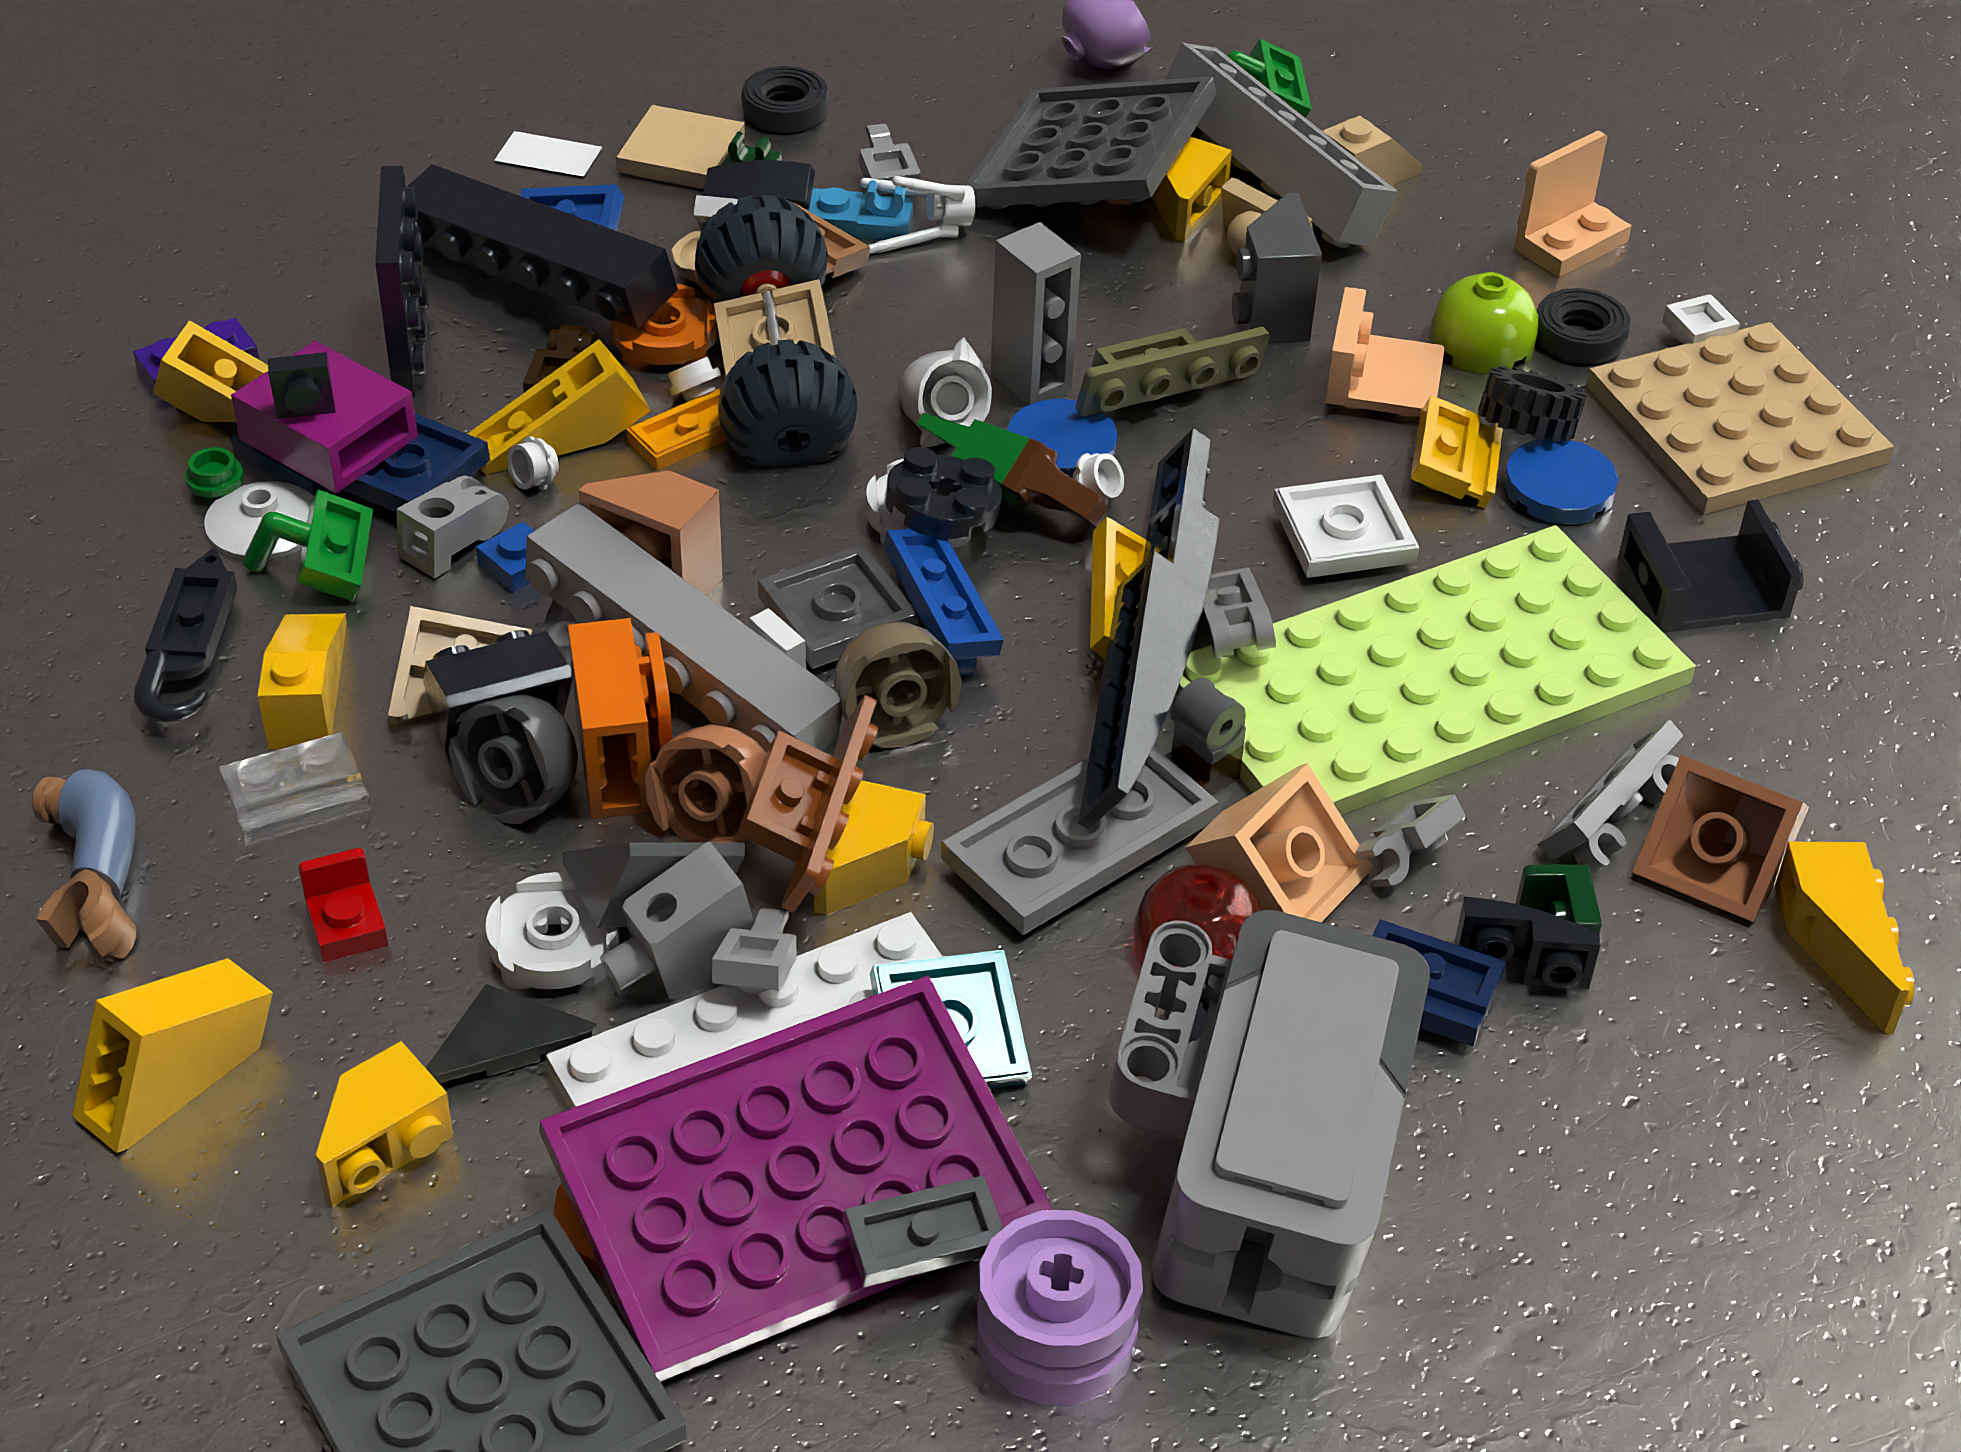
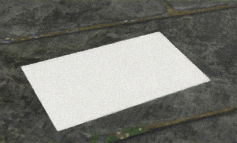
M514 131L494 161L584 177L602 147Z

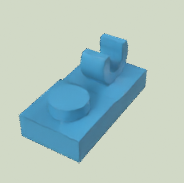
M870 180L866 195L863 192L846 191L837 187L827 189L813 188L808 211L855 238L886 240L909 234L913 216V198H905L906 189L897 186L894 197L879 196L876 191L877 181Z

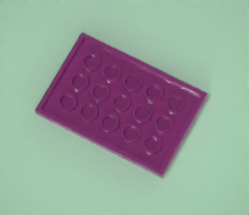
M929 975L540 1120L539 1134L629 1334L660 1382L926 1273L923 1272L863 1288L842 1223L844 1210L847 1208L984 1175L1003 1228L1015 1219L1041 1210H1054Z

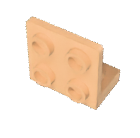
M1599 130L1532 162L1525 177L1526 187L1522 209L1517 220L1518 230L1514 250L1558 278L1626 244L1629 240L1632 225L1612 214L1609 209L1594 202L1607 142V135Z
M1345 287L1332 350L1325 403L1342 405L1350 409H1369L1396 413L1404 417H1420L1421 410L1429 396L1437 397L1444 346L1370 335L1374 313L1363 311L1366 290Z

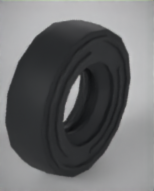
M792 66L769 67L755 72L746 79L741 93V102L746 119L755 127L768 132L787 134L803 132L821 123L828 111L829 92L825 80L815 72ZM786 96L795 97L800 100L793 102H776L771 99Z
M1582 288L1561 289L1548 294L1538 305V333L1536 340L1539 346L1551 356L1576 364H1601L1617 358L1627 345L1630 331V316L1626 308L1609 295L1596 290ZM1569 321L1587 322L1598 327L1600 330L1581 331L1571 328L1564 323Z

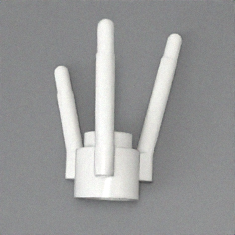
M901 176L893 177L892 181L862 178L860 180V185L863 188H867L870 180L877 181L876 190L895 193L897 186L906 189L905 195L926 198L927 218L929 221H936L938 225L937 227L869 244V255L937 238H957L958 227H969L973 222L975 195L973 188L969 185H944Z

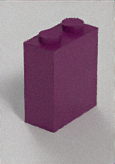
M314 340L291 356L327 352L335 397V413L277 419L268 371L231 394L241 441L332 492L338 493L418 437L413 397L410 390Z

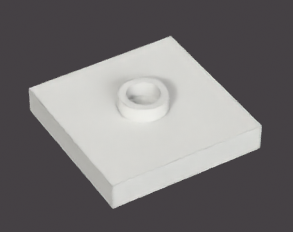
M1382 475L1274 489V509L1307 578L1417 563L1419 546Z

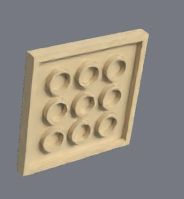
M1771 322L1740 329L1738 332L1729 335L1712 336L1693 344L1690 342L1589 369L1586 386L1703 515L1747 503L1748 500H1760L1889 464L1895 447Z

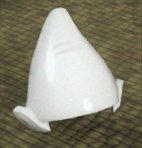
M965 337L957 342L954 350L929 353L909 364L901 376L898 385L901 404L905 414L922 431L920 445L923 448L941 445L946 442L919 427L917 421L922 413L970 427L974 419L984 422L990 410L992 398L990 380L983 369L982 362Z

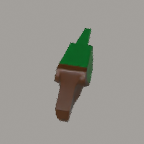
M922 413L917 421L919 427L956 448L952 457L963 460L967 458H981L990 462L995 467L994 479L1002 489V498L1014 506L1025 508L1030 503L1046 509L1067 512L1096 527L1107 512L1108 508L1101 495L1063 473L1057 466L1059 453L1048 448L1042 442L974 419L970 427Z

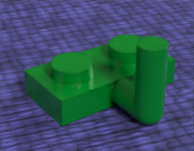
M1262 39L1258 40L1250 52V56L1237 50L1231 51L1227 55L1303 117L1306 118L1312 109L1299 56Z
M317 490L309 507L307 523L278 512L266 513L262 517L244 554L242 563L251 571H263L279 538L302 546L297 583L353 602L362 584L373 509Z

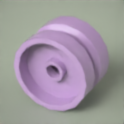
M1041 1210L1013 1220L992 1237L979 1263V1300L977 1304V1351L989 1375L1013 1395L1041 1405H1077L1106 1394L1126 1375L1137 1348L1138 1317L1141 1312L1143 1296L1142 1266L1128 1239L1104 1220L1075 1210Z

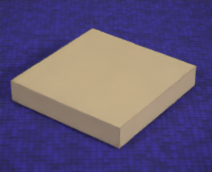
M651 105L617 155V172L704 189L707 169L722 164L728 154V146L735 134L742 132L745 138V122Z

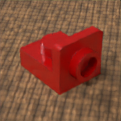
M362 848L329 854L303 861L298 865L306 910L323 963L389 946L386 928L370 883L367 860Z

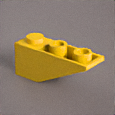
M1788 841L1775 882L1787 933L1883 1033L1894 1034L1903 1008L1910 1006L1912 1003L1914 979L1911 969L1902 965L1898 952V925L1894 917L1887 916L1883 902V876L1879 869H1873L1866 843Z

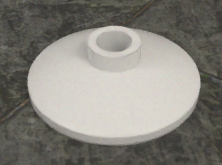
M261 481L242 485L235 491L219 497L208 509L204 519L207 539L217 551L231 558L242 560L262 517L266 513L278 512L307 523L309 507L314 496L307 490L286 482ZM279 538L269 560L293 554L302 549V546Z

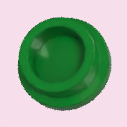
M220 447L205 448L194 453L190 457L185 471L187 488L192 493L209 499H218L235 491L244 480L241 463L235 459L232 452Z

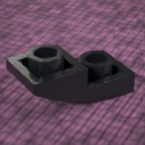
M780 160L742 161L718 165L707 169L703 196L733 199L752 196V199H759L760 195L775 196L777 199L784 198L804 209H809L815 170L811 164Z
M1465 896L1455 937V945L1506 961V963L1522 964L1523 984L1552 986L1556 988L1589 989L1601 946L1600 935L1559 916L1514 903Z

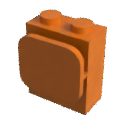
M631 618L569 624L568 633L575 710L590 818L598 819L649 813L651 810L646 800L645 774L649 764L653 762L652 752H657L658 755L660 749L672 740L669 692L659 633H645L646 657H642L641 648L636 646L634 642Z

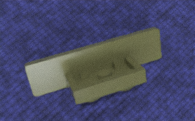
M1258 327L1197 342L1186 328H1181L1097 348L1092 361L1093 368H1089L1084 374L1075 409L1081 417H1086L1254 375L1259 371L1270 334L1264 327Z

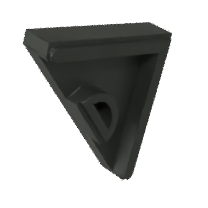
M486 984L426 1066V1069L442 1087L446 1081L484 1070L487 1071V1076L540 1062V1054L555 1051L598 1034L597 1024Z

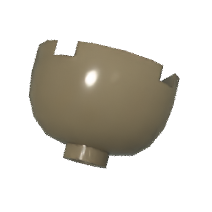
M885 622L861 631L847 644L838 659L833 687L840 696L842 715L846 721L849 720L864 695L877 700L870 720L871 724L878 727L872 744L882 748L907 747L928 738L939 728L935 721L943 715L946 708L952 713L958 704L962 680L954 658L928 630L906 622Z

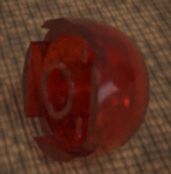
M1185 864L1171 869L1156 880L1143 895L1134 920L1135 958L1142 967L1150 938L1155 929L1166 922L1178 920L1197 925L1208 935L1212 943V955L1233 960L1240 929L1246 918L1255 912L1262 911L1261 903L1244 879L1228 869L1209 864Z

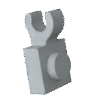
M885 123L866 126L865 131L869 138L870 146L860 149L859 166L864 178L892 181L893 177L901 176L921 180L920 169L908 143L894 145ZM876 190L877 193H878V195H882V194L893 195V194H894V193H891V192H884V191Z
M1455 794L1412 801L1373 832L1376 838L1368 839L1361 843L1356 851L1359 859L1376 857L1378 855H1381L1383 859L1382 872L1371 880L1374 887L1399 884L1408 873L1411 852L1415 856H1421L1436 850L1448 840L1446 832L1466 817Z
M761 908L751 930L730 928L712 958V983L734 985L739 990L749 993H759L767 990L779 991L796 961V935L783 934L784 926L789 919V911Z

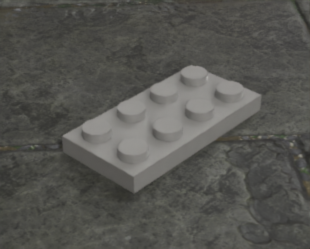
M1153 746L1129 793L1087 830L1078 824L1089 758L941 841V859L1024 935L1210 824L1218 815L1219 801Z

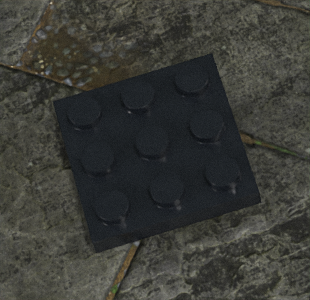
M381 166L375 266L391 381L410 390L412 397H416V375H426L425 345L422 341H427L428 338L425 309L429 308L427 277H421L420 268L424 261L421 232L416 233L414 221L418 220L416 187H406L403 166Z

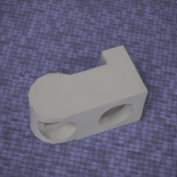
M466 475L441 484L397 508V556L435 579L451 569V555L476 540H489L500 531L508 516V500L502 494L488 489L476 479Z

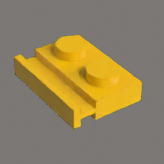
M1430 395L1421 410L1410 479L1424 484L1431 490L1444 492L1461 500L1467 494L1477 498V506L1485 509L1495 494L1503 429L1498 427V423H1495L1493 427L1480 422L1479 414Z

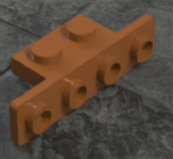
M864 695L843 727L833 756L780 730L769 745L737 832L738 835L796 862L781 905L782 908L793 913L807 893L814 896L820 894L833 868L834 860L825 855L827 849L833 850L847 825L849 814L841 811L842 804L847 805L851 801L861 782L864 770L855 765L857 760L862 761L865 758L878 731V727L870 723L877 700L867 695Z

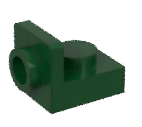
M1548 864L1527 865L1523 868L1515 904L1559 916L1581 925L1598 935L1600 934L1602 920L1589 865Z

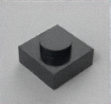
M327 352L268 358V375L277 419L336 412Z

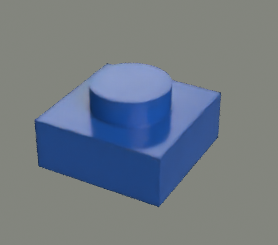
M524 522L476 546L478 565L512 593L530 584L525 579L527 536L534 532V530Z

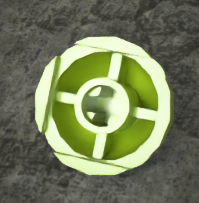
M1495 272L1475 274L1458 279L1440 296L1432 319L1429 338L1431 344L1444 346V351L1453 356L1452 365L1461 370L1489 374L1493 367L1506 366L1512 369L1515 361L1522 360L1525 357V363H1527L1532 357L1538 333V314L1530 294L1515 281Z

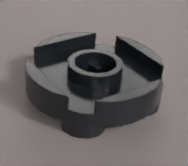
M915 447L906 450L903 461L896 464L890 470L884 502L891 514L894 506L899 512L905 515L904 525L913 531L937 538L960 539L969 537L971 527L980 526L985 523V532L995 525L1002 500V489L994 479L995 467L987 460L981 458H967L963 460L951 456L937 455L934 451L927 448Z

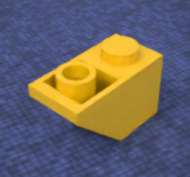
M402 1041L340 1075L316 1152L324 1198L331 1207L338 1205L355 1194L370 1190L385 1176L416 1158L428 1156L443 1142L454 1137L447 1092Z

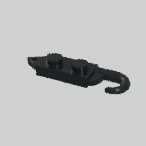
M215 548L208 551L186 569H174L146 644V658L134 688V703L141 714L154 721L167 723L186 719L198 712L208 698L205 690H198L191 699L183 703L166 704L158 700L164 680H182L194 677L205 670H210L237 592L235 574L233 571L226 570Z

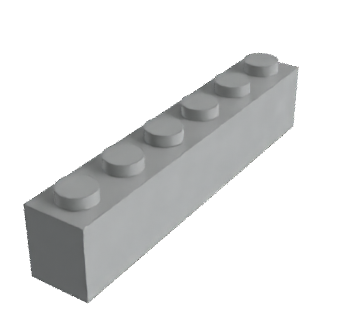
M1181 43L1166 79L1213 76L1217 95L1196 126L1203 132L1201 137L1206 142L1231 149V162L1238 168L1252 172L1260 178V186L1267 192L1279 197H1283L1287 193L1298 192L1307 216L1312 218V222L1322 229L1321 236L1329 243L1342 248H1347L1349 244L1372 246L1398 191L1216 47Z
M576 503L527 536L525 579L530 582L533 588L543 595H548L567 609L579 623L631 618L634 642L636 646L641 648L642 657H646L645 633L658 632L668 690L679 694L702 711L712 724L740 730L756 740L766 753L779 730L821 751L838 739L842 718L841 699L838 692L581 503Z

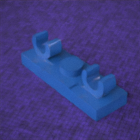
M912 529L887 530L883 547L897 571L896 577L898 581L903 582L902 586L907 593V598L911 601L922 623H925L928 631L935 636L956 661L960 676L972 675L974 673L977 657L999 656L1004 639L948 539L924 535Z

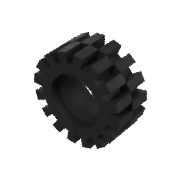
M1506 366L1491 368L1478 409L1480 417H1485V420L1489 423H1498V427L1502 429L1516 430L1515 433L1530 434L1536 439L1543 440L1546 437L1551 441L1558 442L1560 439L1563 441L1574 439L1587 394L1583 393L1581 388L1573 387V384L1567 381H1558L1557 377L1551 375L1547 377L1539 375L1540 372L1532 370L1526 372L1522 368L1513 367L1510 369Z

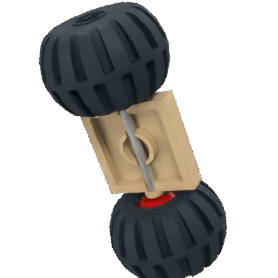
M760 195L759 199H752V196L739 198L735 205L729 202L720 208L716 214L712 215L697 241L695 254L696 276L706 298L715 307L726 374L719 398V421L730 446L740 457L753 466L784 467L815 464L821 461L826 462L838 455L840 450L844 448L854 429L857 414L856 390L846 369L835 357L822 292V284L825 281L828 261L827 246L820 229L808 213L784 198L777 199L775 196Z

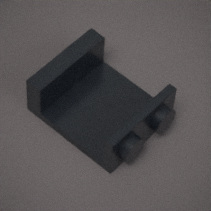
M1758 499L1747 501L1737 536L1667 543L1651 512L1628 514L1618 558L1651 621L1663 633L1790 618L1796 595L1803 588V570L1799 561L1793 559L1781 539L1778 525L1770 520Z

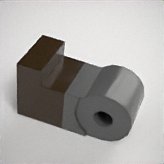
M1200 677L1193 680L1179 693L1172 705L1170 714L1171 719L1175 722L1171 752L1165 756L1213 796L1240 779L1246 732V711L1235 699L1224 695L1216 689L1214 683L1207 678Z

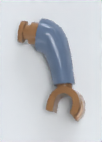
M80 769L64 780L56 777L43 778L36 785L33 792L32 808L35 817L43 823H58L62 825L64 831L70 837L76 839L70 875L71 880L51 895L42 907L36 920L57 947L70 948L77 934L83 929L92 945L102 957L107 954L124 959L133 948L137 937L135 924L118 903L129 873L135 844L137 819L128 792L107 773L89 769Z

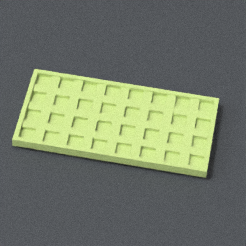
M1554 525L1273 623L1276 639L1275 648L1258 651L1256 645L1234 649L1233 656L1217 659L1214 656L1212 645L1190 652L1174 697L1176 699L1179 693L1193 680L1200 677L1210 680L1214 683L1216 689L1224 695L1235 699L1245 708L1246 732L1240 779L1248 789L1254 793L1297 766L1308 763L1340 815H1344L1688 685L1692 682L1696 665Z

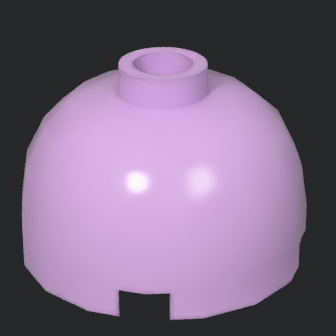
M1066 0L1062 13V24L1066 35L1062 37V43L1068 54L1075 61L1083 59L1094 68L1116 70L1136 62L1150 52L1151 48L1144 45L1151 41V35L1141 12L1133 0Z

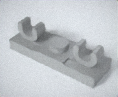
M1669 719L1633 741L1539 841L1537 845L1551 861L1574 848L1576 861L1579 865H1589L1592 875L1610 863L1607 856L1622 849L1627 844L1625 837L1618 828L1604 822L1609 817L1616 822L1630 813L1643 800L1641 794L1654 805L1662 801L1679 760L1677 757L1667 753L1684 736Z

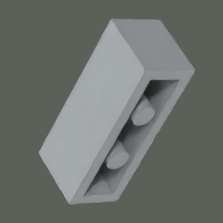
M1041 222L996 240L991 374L1027 405L1046 400L1073 387L1081 254Z

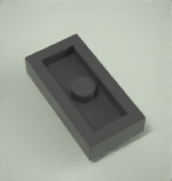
M984 1175L847 1208L844 1210L842 1220L863 1288L982 1258L991 1238L1003 1229Z

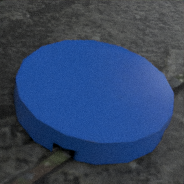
M1063 398L1041 400L1023 407L1011 418L1007 430L1042 442L1048 448L1059 453L1057 466L1071 478H1073L1076 463L1083 454L1107 453L1115 457L1118 434L1114 422L1104 412L1081 417L1075 409L1077 401Z
M1545 438L1522 444L1510 454L1503 484L1508 498L1515 505L1518 499L1522 504L1528 506L1526 513L1539 520L1556 524H1581L1593 520L1595 513L1602 510L1605 513L1612 507L1619 478L1614 464L1600 451L1577 441H1563L1560 439L1558 442Z

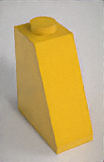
M226 958L97 999L95 1001L72 1117L116 1153L129 1149L260 1049L273 992L230 959Z

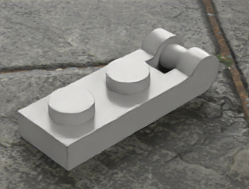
M1250 567L1211 574L1201 616L1211 639L1215 658L1233 656L1234 649L1256 645L1258 651L1275 648L1276 639L1272 618Z

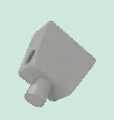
M710 841L701 845L624 901L621 909L631 938L602 954L600 960L610 980L619 991L649 974L668 999L674 1000L713 984L712 958L730 928L751 930L754 925L743 883Z

